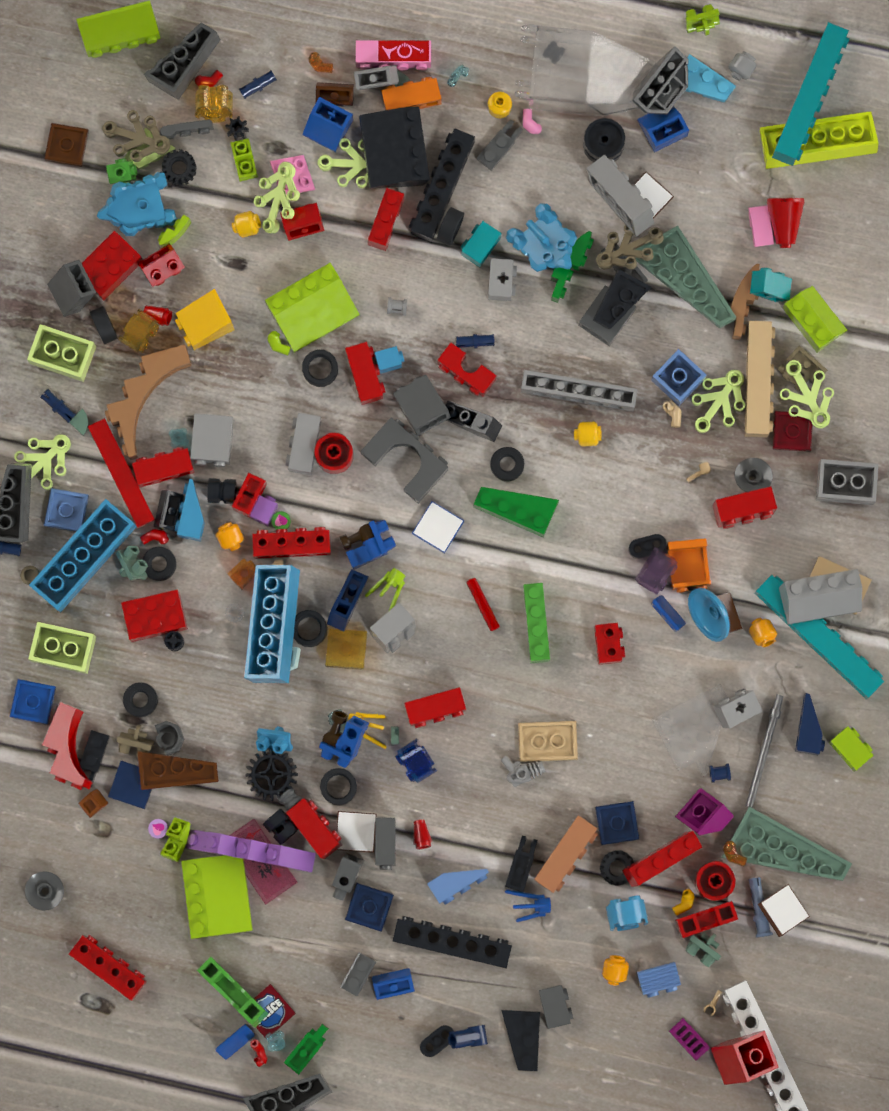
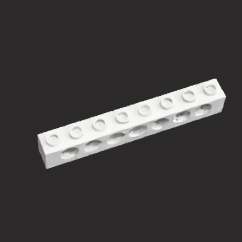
M742 981L723 990L725 995L722 997L727 1007L731 1006L734 1012L731 1016L735 1024L739 1023L741 1026V1037L764 1030L766 1032L779 1068L773 1071H779L781 1078L777 1082L772 1081L771 1074L773 1071L760 1077H765L768 1083L765 1087L770 1097L774 1096L777 1102L774 1104L776 1110L788 1111L791 1107H796L798 1111H808L747 981ZM741 998L747 1003L744 1010H739L736 1006L737 1001ZM750 1016L755 1019V1025L752 1028H748L745 1025L746 1018ZM782 1089H788L790 1093L789 1098L786 1100L780 1098L779 1094Z

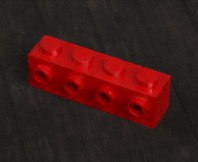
M315 527L314 531H307L306 528H296L295 532H287V529H277L276 533H268V530H258L257 534H252L254 559L331 555L330 531L326 530V527Z
M82 935L68 955L126 998L133 1001L147 982L144 980L145 975L137 969L133 972L128 968L129 963L122 958L117 960L112 956L114 952L106 946L102 949L97 945L98 940L91 935H88V937Z

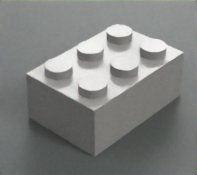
M821 459L818 463L816 501L874 505L877 494L879 464Z

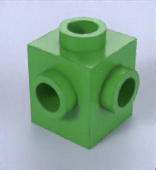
M126 158L115 160L116 164L106 165L110 184L118 182L131 184V181L136 180L137 167L133 164V161H127Z

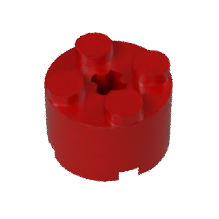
M328 433L320 438L315 445V458L323 471L330 474H339L345 472L351 466L354 457L353 448L350 441L344 435ZM337 450L338 455L332 457L330 453Z
M713 861L703 865L695 876L697 892L703 898L710 901H719L727 898L733 892L736 884L732 869L720 861ZM717 876L720 884L713 886V882L710 879Z

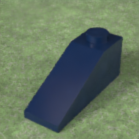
M351 569L330 611L327 625L345 631L369 576Z
M805 693L795 752L818 756L820 751H824L825 740H822L823 734L811 696Z

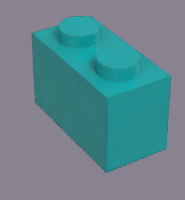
M484 221L480 225L476 224L471 232L473 234L469 240L466 239L461 245V256L479 268L502 236L501 232Z
M770 268L752 271L750 294L773 302L789 301L792 278L786 277L781 272H772Z

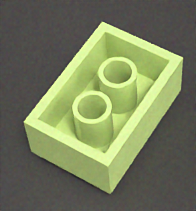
M40 324L27 360L31 365L84 382L96 345L92 341Z
M37 622L28 659L31 662L88 674L96 636L91 633Z

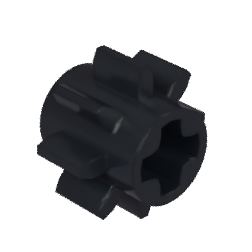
M240 116L234 120L230 118V125H225L226 129L230 130L227 133L228 137L233 135L235 141L240 137L245 139L244 133L249 132V128L244 127L247 125V121L244 120L242 122ZM237 126H240V128H238V131L234 130Z

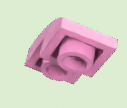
M768 206L748 208L753 245L758 247L774 244Z

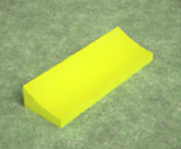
M872 112L816 119L813 129L809 128L807 131L810 136L806 145H801L800 149L803 150L799 161L795 160L794 165L877 153L879 142ZM785 124L760 127L759 132L766 169L791 166L772 158Z

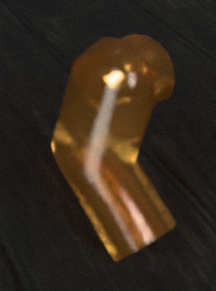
M317 52L310 54L308 60L315 71L333 73V64L323 63Z
M727 841L723 846L727 860L744 867L747 857L738 855L735 849L736 844L733 841Z

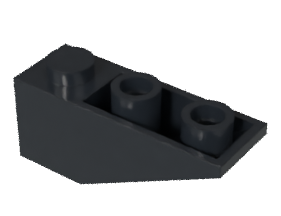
M447 401L445 406L451 418L445 421L479 437L495 442L503 426L492 416Z

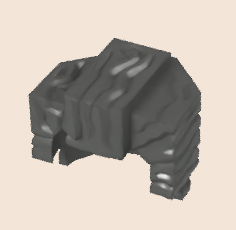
M168 721L155 725L159 734L156 736L157 743L161 749H165V754L169 756L179 752L185 740L181 728Z

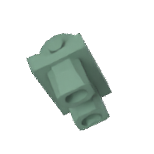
M128 546L125 550H118L116 552V556L122 566L119 573L122 577H128L130 581L135 579L145 580L148 577L145 572L148 565L143 559L137 558L140 552L137 546Z
M703 933L701 938L706 943H703L694 935H691L688 939L690 942L685 951L694 957L699 949L703 950L705 955L700 962L709 968L715 960L718 961L721 958L720 954L709 947L711 945L717 949L719 943L714 940L716 934L713 933L709 937Z

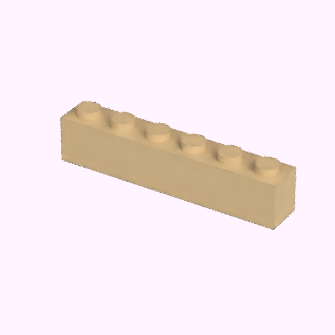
M749 321L747 324L745 437H768L769 432L773 431V421H770V413H773V402H770V395L774 393V383H771V376H774V365L771 364V357L775 355V346H771L772 339H775V327H772V321Z

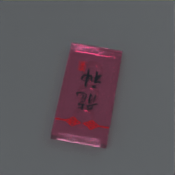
M252 819L229 835L271 844L255 819ZM244 859L246 877L265 905L298 883L286 867Z

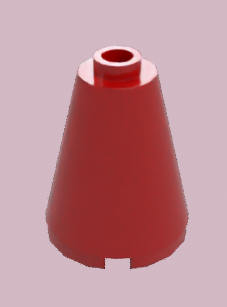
M804 198L767 199L776 244H780V248H791V244L796 243L805 203Z

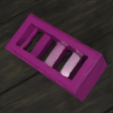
M684 1018L669 1030L672 1036L695 1061L710 1049L708 1044ZM685 1026L686 1029L678 1036L676 1032ZM690 1031L692 1034L683 1041L682 1038ZM693 1038H696L697 1041L690 1047H688L687 1044ZM701 1043L702 1047L694 1053L692 1050Z

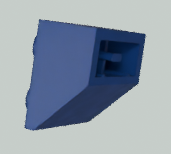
M319 97L309 115L302 135L336 153L341 139L344 138L353 122V114Z
M674 106L666 115L647 114L637 119L654 153L687 137L689 133L682 115Z

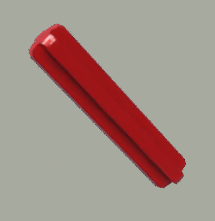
M476 578L468 580L467 585L490 631L497 630L500 625Z

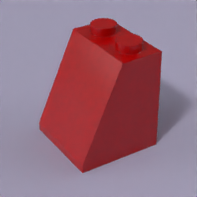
M765 1030L727 1040L711 1047L724 1085L749 1082L779 1068Z

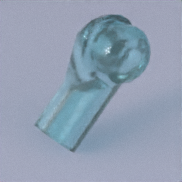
M459 65L450 75L447 84L450 87H454L460 76H468L469 68Z

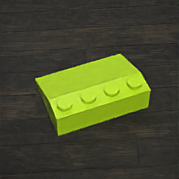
M150 0L76 19L87 55L92 58L101 57L103 53L107 52L117 53L127 47L133 49L143 43L153 44L161 39Z
M331 262L265 299L266 306L294 353L360 315Z
M222 855L181 861L191 939L253 931L244 859Z

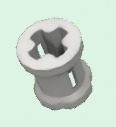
M388 297L387 314L400 313L406 316L407 299H404V301L392 300L391 297Z

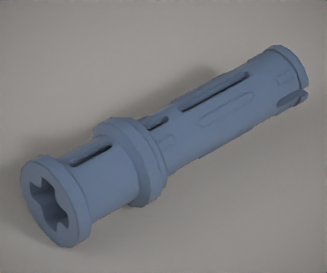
M761 877L748 879L755 914L753 921L757 929L756 938L771 936L773 932L770 931L769 921L757 905L764 900Z

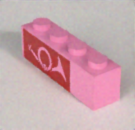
M356 40V68L367 70L396 65L398 70H408L409 68L427 70V68H431V40Z

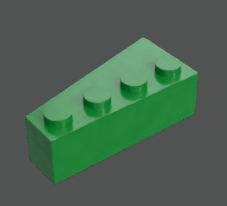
M481 487L473 508L544 538L559 500Z

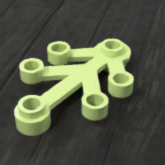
M343 138L339 143L340 149L346 151L353 160L332 159L329 155H322L318 159V167L322 171H329L332 167L352 168L345 175L338 177L337 183L340 187H346L350 180L366 168V161L351 146L350 140ZM361 139L358 142V148L360 151L364 152V148H361L360 146L363 143V140ZM343 142L349 144L347 147H342ZM327 159L329 163L324 165L322 160ZM367 174L356 179V184L359 188L367 186ZM344 178L347 181L345 184H341L339 182L340 179ZM363 179L365 184L360 185L358 181Z
M282 162L275 174L269 178H261L259 181V186L262 189H270L273 183L279 181L276 188L264 196H256L254 198V205L256 207H265L266 203L274 199L269 217L262 224L263 229L267 233H277L280 228V223L276 219L280 203L283 207L282 217L285 219H292L294 217V210L291 208L289 200L297 201L300 193L293 181L296 172L295 167L290 162ZM286 184H287V187H288V189H289L288 192H287V195H286V192H285V186H286Z
M796 360L788 362L786 372L794 377L803 395L784 388L780 391L779 396L782 400L790 399L809 405L812 411L801 410L797 405H793L788 410L789 415L809 419L816 428H825L830 422V415L827 409L830 399L834 396L832 388H825L822 391L824 398L819 409L816 399L821 382L825 379V373L820 370L814 373V382L810 392L800 373L802 369L801 364ZM791 365L796 366V372L790 371ZM817 373L822 374L823 378L821 380L816 379ZM826 390L831 391L832 394L830 397H827L825 395ZM783 391H787L789 393V396L787 398H784L782 396ZM797 408L798 413L792 414L791 409ZM819 415L824 418V421L821 423L817 421V416Z
M731 370L726 374V377L704 379L702 387L707 391L711 390L713 386H726L719 392L702 395L694 394L692 396L691 402L695 406H699L703 402L714 401L705 416L698 418L695 422V429L699 433H706L711 426L710 421L721 405L724 413V426H733L735 419L732 416L728 398L732 389L735 397L733 406L735 411L741 412L744 410L745 402L742 399L740 389L744 383V376L740 371ZM737 377L738 382L733 383L731 378ZM709 381L711 387H706L705 382ZM699 397L701 401L696 403L694 398ZM742 403L743 408L738 409L736 404ZM725 419H732V423L727 424L725 422ZM704 423L706 428L701 429L699 424Z
M62 434L55 436L53 440L29 439L28 446L32 450H37L39 447L51 448L47 453H24L23 451H17L14 455V459L18 463L38 461L32 466L31 479L43 468L41 486L45 490H49L53 486L51 480V460L56 454L58 465L54 469L55 473L61 477L67 472L65 453L70 449L71 441L66 435ZM37 441V446L32 447L31 442ZM64 441V446L59 447L58 442ZM19 454L24 455V458L22 460L17 459V456ZM59 467L64 468V471L61 474L57 472ZM50 481V485L45 487L44 482Z

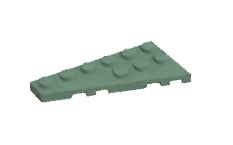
M679 226L663 233L664 240L660 244L654 245L649 242L635 249L642 251L644 248H651L654 255L652 260L645 261L642 258H636V262L719 329L736 320L734 312Z
M748 807L721 857L839 881L844 880L852 865L847 860L751 807Z

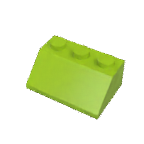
M814 286L798 293L787 301L782 308L816 353L847 331Z

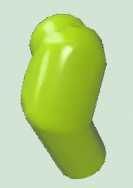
M272 331L268 335L271 349L288 356L291 347L281 344L280 334L277 331Z

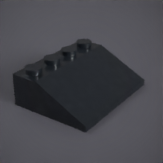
M401 107L359 116L369 189L423 186L430 180L419 107Z

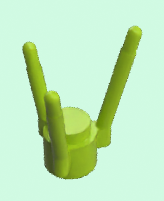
M393 568L365 594V597L372 594L385 581L387 585L379 594L380 597H383L390 586L394 588L398 586L389 608L390 611L396 604L400 591L405 584L403 580L406 576L398 569Z

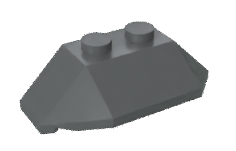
M674 46L653 66L636 88L632 101L644 113L668 114L688 88V58Z

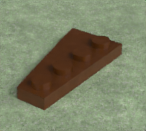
M137 751L141 790L219 782L216 762Z

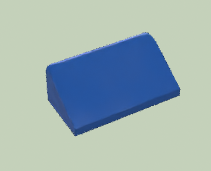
M660 595L652 601L651 605L674 632L679 631L686 625V622L664 596Z
M409 968L372 976L377 1000L415 992Z
M244 1024L215 1048L216 1052L227 1060L255 1036V1033L247 1024Z

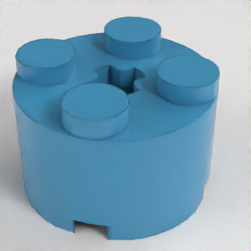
M640 895L629 897L628 901L621 902V899L609 901L610 904L606 907L610 931H614L615 927H617V931L638 928V923L643 922L644 926L649 923L645 902L640 898Z

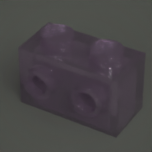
M655 547L635 580L639 585L657 595L659 591H663L666 587V580L669 575L675 573L678 562L674 557Z

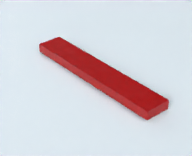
M104 418L89 425L88 428L137 528L154 521L155 518L106 419Z

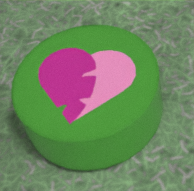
M279 511L272 516L271 522L276 530L288 529L291 519L286 512Z

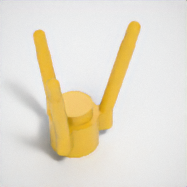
M356 712V714L350 713L348 720L353 716L363 720L365 718L384 719L386 716ZM369 722L368 727L384 729V726ZM364 733L363 738L384 749L387 748L386 745Z

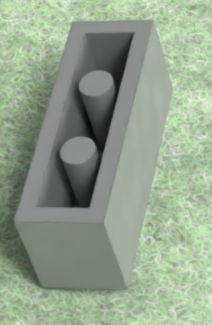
M298 413L297 418L294 417L292 429H295L294 436H290L289 447L292 448L291 455L287 454L285 466H288L289 472L312 475L315 459L314 450L319 437L321 416Z

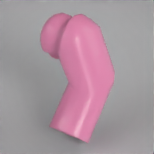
M523 109L524 129L531 134H539L542 131V127L532 120V110Z

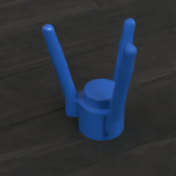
M505 890L506 894L538 899L534 900V904L513 905V909L534 908L535 912H538L517 918L516 922L546 916V913H551L550 897L545 898L544 895Z

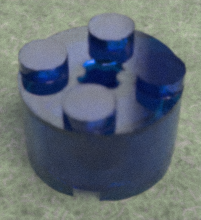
M418 738L397 750L398 754L395 756L401 766L405 765L408 770L405 773L411 782L416 781L417 783L438 771L437 768H432L434 762L424 746H418L417 743L420 742Z

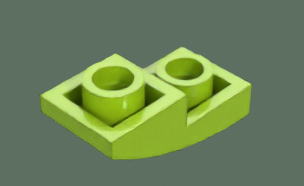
M249 138L230 142L239 181L258 178Z
M183 215L181 219L178 218L173 227L174 231L169 228L165 232L162 231L158 238L160 248L165 247L169 243L173 245L186 232L191 224L189 217Z
M174 817L165 833L169 838L160 853L161 856L175 862L179 861L190 831L189 822Z

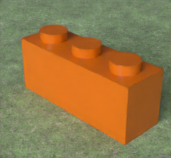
M426 77L421 79L420 82L408 81L403 83L402 86L396 87L391 85L385 87V90H381L385 110L401 107H419V109L442 104L437 78Z

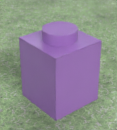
M265 495V497L259 496L250 514L251 519L269 526L272 516L278 508V504L275 503L276 499Z

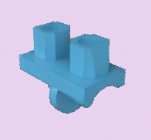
M277 726L275 730L262 728L257 730L258 739L256 746L258 751H265L267 748L273 749L277 754H282L284 751H292L291 734L284 732L283 727Z

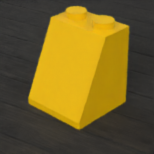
M215 289L176 313L178 319L175 322L179 330H184L186 336L183 338L187 346L192 345L194 350L234 331L232 321Z

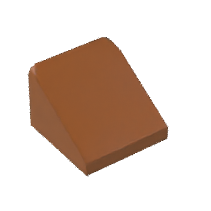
M95 789L78 804L89 818H92L108 805V801L98 789Z

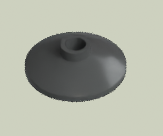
M747 458L741 461L736 467L734 475L738 487L745 492L770 487L773 480L770 466L759 458ZM754 476L756 480L752 481L749 477Z
M43 871L34 874L25 886V896L28 903L35 909L42 911L55 908L61 902L64 895L62 881L51 872ZM45 887L49 889L47 895L42 893V889Z

